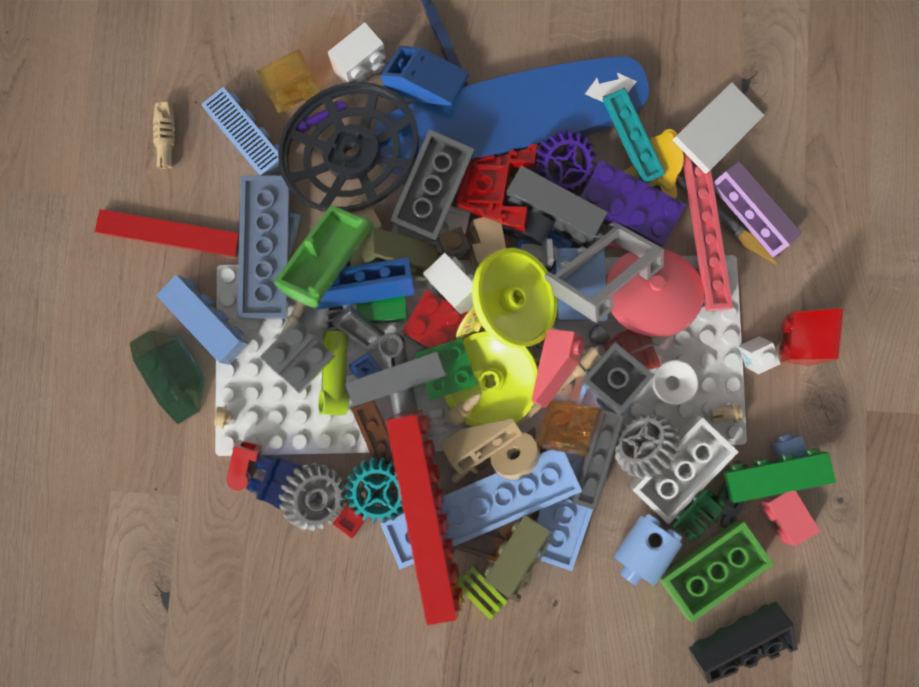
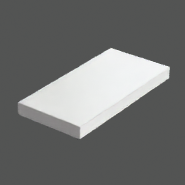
M730 83L673 141L706 174L751 130L764 114L733 83Z

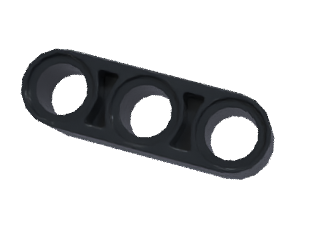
M528 211L526 231H520L502 224L503 234L543 246L555 224L552 220L541 214Z

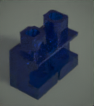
M260 455L255 468L266 472L264 479L251 477L246 489L257 495L255 499L265 501L282 510L279 505L284 501L280 499L279 495L286 491L282 489L281 485H288L289 481L286 476L293 478L295 476L294 469L302 472L303 465L278 456Z

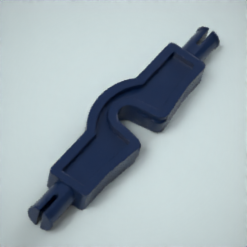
M421 0L437 40L439 39L445 60L462 68L434 4L431 0Z

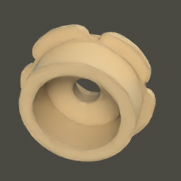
M227 405L225 407L217 406L214 426H221V429H224V425H230L232 410H227Z

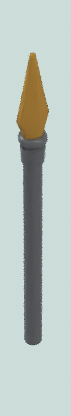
M679 173L675 183L687 192L686 179ZM717 206L719 221L733 233L734 237H738L744 247L770 262L778 264L776 259L770 255L751 231L745 229L744 225L740 226L738 221L731 218Z

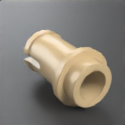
M735 403L729 407L710 408L709 413L712 414L710 416L712 424L726 421L737 423L738 420L743 419L742 408Z

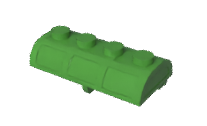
M331 205L274 280V283L289 297L310 307H317L364 239L372 231L373 223L366 218L363 219Z

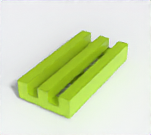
M472 565L457 581V585L462 587L463 593L491 620L508 601L494 587L484 581L486 578ZM472 573L499 600L497 604L469 577ZM465 580L492 607L490 611L463 584Z

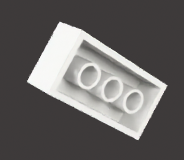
M696 414L678 431L680 434L678 437L681 441V444L678 445L680 452L674 454L676 461H670V469L663 468L662 475L655 473L652 479L647 476L644 479L636 476L627 484L668 524L691 502L695 494L702 490L738 453L704 418Z

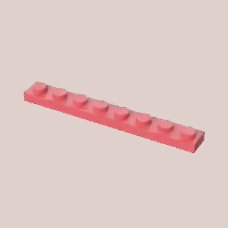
M681 127V129L678 131V134H679L685 127ZM683 152V166L700 276L704 288L706 311L730 310L733 308L712 173L710 170L705 174Z

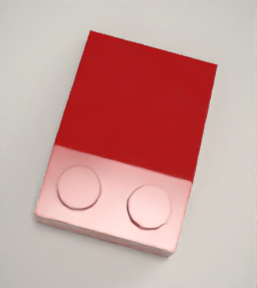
M844 309L800 311L786 315L781 327L782 332H784L783 341L779 346L781 362L812 366L838 360Z

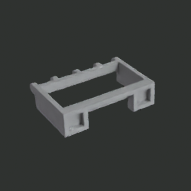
M614 221L609 224L610 231L603 236L597 233L594 236L595 243L588 249L582 246L577 249L579 256L572 262L563 260L560 263L562 269L558 273L553 275L548 272L544 276L545 280L552 285L555 297L595 323L599 322L614 309L613 294L640 273L641 277L649 280L664 267L663 248ZM615 239L617 245L640 257L592 298L564 282L567 277Z

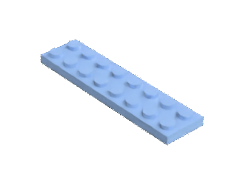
M583 385L581 386L562 442V447L577 481L600 407L613 411ZM573 496L540 509L535 521L553 534L541 561L570 571L573 570L593 509L572 503Z
M562 445L540 453L538 464L533 471L527 475L520 476L519 479H505L498 473H494L444 495L445 504H442L443 514L447 513L449 517L450 528L447 529L448 538L453 539L454 546L582 492ZM404 513L397 515L393 521L388 519L386 523H380L399 569L414 564Z

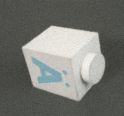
M758 336L738 346L745 367L757 374L780 365L774 344L769 340Z

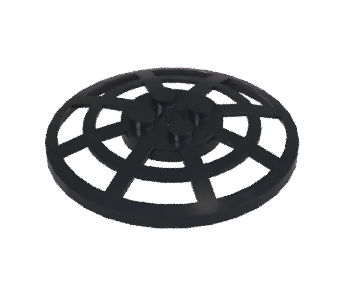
M348 82L332 86L308 99L298 108L287 123L280 139L278 151L279 168L282 178L290 191L311 208L326 212L336 197H353L365 193L367 201L355 205L337 207L349 213L364 210L389 197L408 177L419 150L418 125L406 101L387 87L369 82ZM369 94L366 108L354 107L337 111L333 99L345 95ZM378 97L385 98L395 104L405 116L393 124L384 114L375 110ZM324 104L329 116L316 126L310 136L298 132L297 130L301 122ZM350 116H363L360 125L350 124L345 126L342 119ZM372 118L381 122L387 127V130L375 136L369 129ZM331 124H334L336 130L327 138L326 142L319 140L318 137ZM410 124L413 136V149L410 159L398 158L400 154L398 133ZM392 138V157L381 156L380 145ZM292 140L305 144L303 154L305 170L291 173L289 169V152ZM313 148L323 151L324 163L312 167L311 162ZM357 148L355 154L351 156L346 155L348 150ZM376 165L387 166L375 181H370L368 173ZM394 168H404L392 185L376 195L374 188L385 181ZM330 171L336 176V179L330 188L323 184L316 176ZM309 178L316 188L326 193V196L320 204L315 203L307 198L294 182ZM359 178L362 185L361 188L341 190L346 180Z

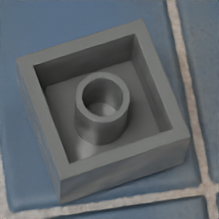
M615 342L584 377L581 384L620 416L655 375Z

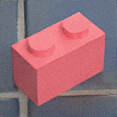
M796 491L772 495L761 501L764 506L762 511L766 518L775 524L777 528L775 532L781 542L797 546L820 532Z

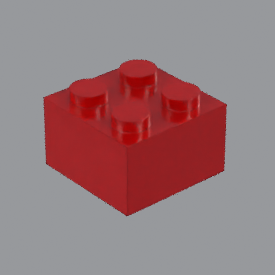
M426 290L402 330V334L426 349L456 340L457 331L467 312L460 314L449 302Z

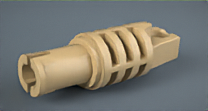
M169 102L155 103L153 117V144L157 147V168L170 169L172 168V148L175 145L173 106Z

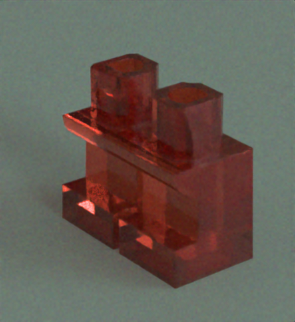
M628 329L613 336L614 338L603 344L607 352L616 342L648 370L661 367L654 346L631 353L634 350L652 344L649 336H644Z

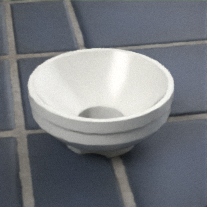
M672 360L663 363L655 371V376L652 380L653 390L663 402L671 405L684 404L696 394L698 378L694 369L687 363ZM669 376H673L678 380V388L674 391L667 389L665 381Z

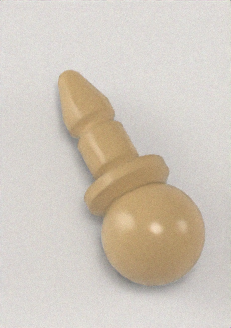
M474 394L465 402L460 401L456 406L451 407L447 413L449 422L453 425L464 423L466 418L471 415V409L479 403L482 394Z

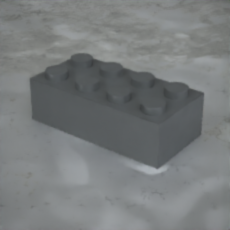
M429 129L390 220L391 223L436 242L471 161L474 148Z
M523 166L520 167L509 186L505 204L515 207H527L528 211L549 218L555 224L551 231L569 238V241L579 248L581 246L588 247L608 213Z

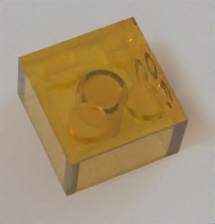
M299 49L256 71L278 113L291 110L295 104L303 100L307 101L319 92L314 76Z

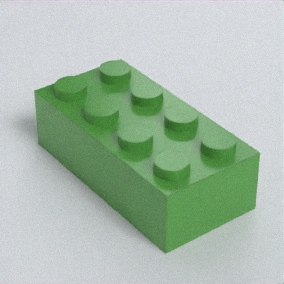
M735 520L671 564L660 578V582L684 617L694 622L774 564L745 522Z

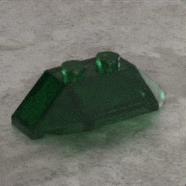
M150 330L130 342L132 358L157 403L175 423L179 425L199 413L206 378L182 337Z

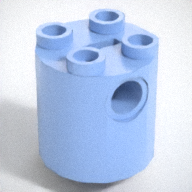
M649 514L645 518L643 516L638 518L612 556L625 565L620 575L635 586L643 578L655 587L683 546L680 543L682 539L680 535L671 529L664 531L658 527L660 522ZM650 534H657L660 537L661 543L657 548L649 545L648 537Z

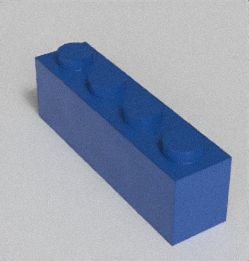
M409 257L345 267L321 299V302L315 307L316 310L414 295Z

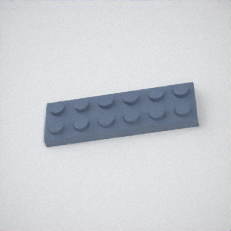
M241 176L237 318L288 319V295L282 292L274 283V280L289 262L290 189L287 187L282 176Z

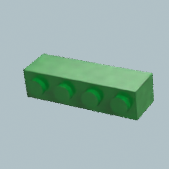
M820 448L804 450L805 455L795 456L794 453L779 455L780 460L770 461L769 458L754 460V465L744 466V463L730 465V470L723 471L729 498L733 503L836 483L830 455L828 452L820 451Z

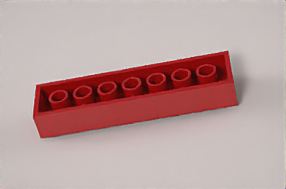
M423 409L394 414L386 420L426 626L457 621L459 611H462L464 593L462 587L458 588L457 578H459L457 562L453 563L452 553H455L453 539L448 538L447 529L450 528L449 517L447 513L443 514L442 504H445L443 489H438L437 479H440L438 464L433 463L432 455L435 454L433 439L429 440L427 432L430 429L428 414L424 415Z

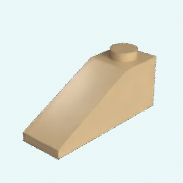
M513 419L460 429L442 441L440 445L451 465L460 475H463L523 434Z

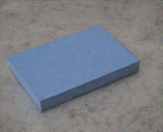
M557 248L556 273L562 269L560 263L563 260L572 262L579 256L577 253L579 248ZM604 248L567 277L564 282L590 298L606 286ZM557 298L558 321H592ZM607 315L600 321H606L608 319Z

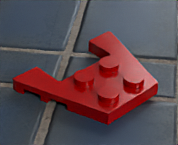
M528 145V149L520 151L509 150L508 154L494 157L493 154L471 160L459 186L456 202L458 208L517 230L526 231L528 208L505 206L511 168H520L521 166L536 168V158L538 157L536 150L538 145Z

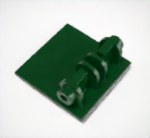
M708 489L704 492L700 490L692 498L691 502L693 504L687 510L683 509L674 518L676 522L672 527L682 532L687 530L688 532L685 535L691 541H694L695 538L699 539L706 530L695 520L697 519L706 528H709L699 516L703 514L714 523L715 521L704 510L717 519L725 511L723 508L726 504L719 498L714 501L716 495Z

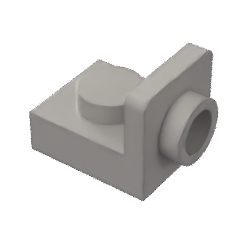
M552 238L547 239L543 246L521 244V250L536 257L546 269H551L553 262L557 261V246L552 245Z

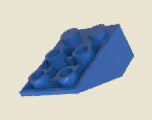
M401 45L381 74L384 87L397 93L403 100L449 106L453 105L469 77V72L421 47Z

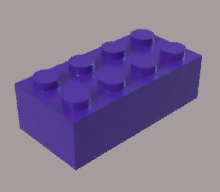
M602 160L599 161L580 197L608 212L602 223L609 226L614 221L661 248L665 245L686 205Z

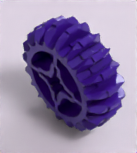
M567 129L565 134L561 130H557V138L551 133L548 134L550 141L547 143L542 140L540 143L544 148L542 150L537 148L536 150L540 157L536 158V163L540 165H537L533 170L539 173L538 175L567 189L571 193H574V187L582 190L581 183L588 184L587 176H592L594 173L590 170L591 167H597V163L591 161L597 157V153L591 152L594 145L588 143V137H581V133L578 131L573 134L570 129ZM568 144L560 153L553 152L559 146ZM577 146L582 155L581 165L575 159ZM557 159H560L562 161L569 160V162L572 163L573 166L570 164L562 165L561 162ZM549 160L555 163V175L553 178L548 170ZM573 171L577 172V173H576L574 176H572L571 178L566 179V176H567L570 172H573Z

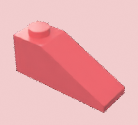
M547 329L531 402L540 407L546 408L579 364L585 345L584 339L575 332Z

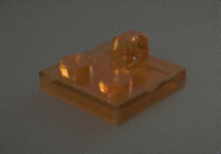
M552 400L548 405L537 441L538 448L588 457L599 415L598 408Z

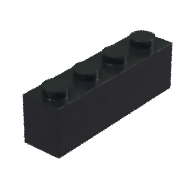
M776 601L769 605L761 606L758 611L751 615L740 617L734 624L722 627L713 635L705 639H699L692 646L688 647L693 662L707 684L736 674L741 666L748 668L757 666L759 660L768 656L770 660L780 657L779 652L788 649L790 653L798 650L794 624Z

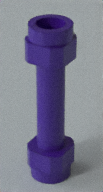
M343 99L334 102L337 111L347 109ZM325 109L307 117L301 122L297 131L305 133L308 131V127L322 122L329 116L327 110Z

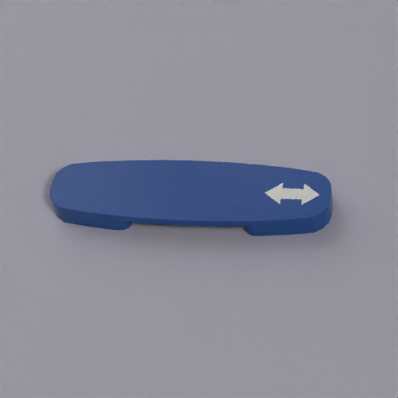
M626 56L598 58L537 68L464 86L452 106L415 102L408 106L412 110L418 125L420 138L418 154L430 129L474 148L471 160L493 154L494 156L507 154L509 150L513 149L515 151L528 149V145L532 144L539 146L542 145L540 143L542 140L548 143L550 141L548 134L551 133L557 138V130H561L563 134H565L567 129L572 130L573 134L578 131L581 133V137L613 127L614 124L602 101L603 97L625 87L637 114H639L649 96V84L642 66L635 59ZM400 109L385 114L393 124L405 116ZM379 121L374 130L375 136L387 130V127ZM409 124L398 133L400 139V154L398 158L410 159L412 153L413 136ZM392 138L380 145L381 156L392 157ZM394 168L392 173L400 175L404 168Z

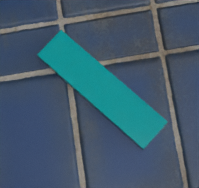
M624 87L603 97L602 101L640 181L648 183L665 175L666 173L626 88Z

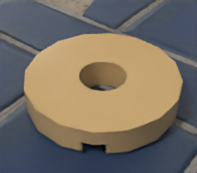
M522 432V436L490 456L491 464L500 476L505 479L515 480L533 471L538 464L540 450L531 435ZM514 452H521L518 458L510 460Z

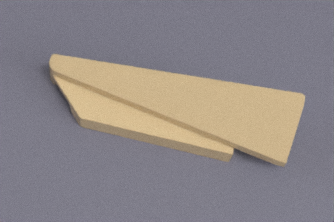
M484 217L474 219L469 226L475 243L471 245L469 252L474 273H476L480 263L487 256L506 248L502 224Z

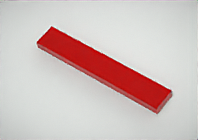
M99 209L94 231L101 235L234 258L237 256L239 247V233Z

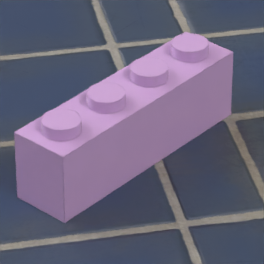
M740 162L736 163L713 182L714 190L772 257L788 247L802 234Z

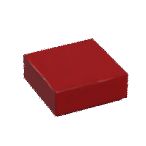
M347 504L333 525L350 538H353L365 522L363 521L364 515L361 513L355 515L356 509L349 507V504Z

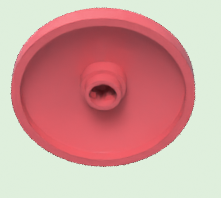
M664 249V267L649 280L641 277L640 273L613 294L614 309L611 313L623 326L644 336L667 337L677 334L688 328L695 321L704 301L702 280L696 269L686 259ZM629 252L619 258L609 271L606 285L640 257Z

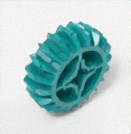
M375 457L371 458L370 464L363 460L361 467L357 465L354 467V473H350L348 476L351 482H347L345 488L350 490L345 496L347 499H352L349 507L356 506L355 515H359L362 512L364 514L363 521H366L368 517H372L373 524L377 522L378 518L384 524L387 521V516L393 521L396 519V513L399 515L404 513L396 469L393 467L394 460H391L388 465L385 464V457H382L379 463H377ZM380 473L386 475V477L377 478L369 474ZM360 481L365 484L364 487L368 490V495L365 499L360 491ZM393 481L398 489L397 500L389 490ZM384 486L383 492L379 491L378 493L376 492L373 495L375 489H379ZM379 502L383 504L384 507H378L372 504Z

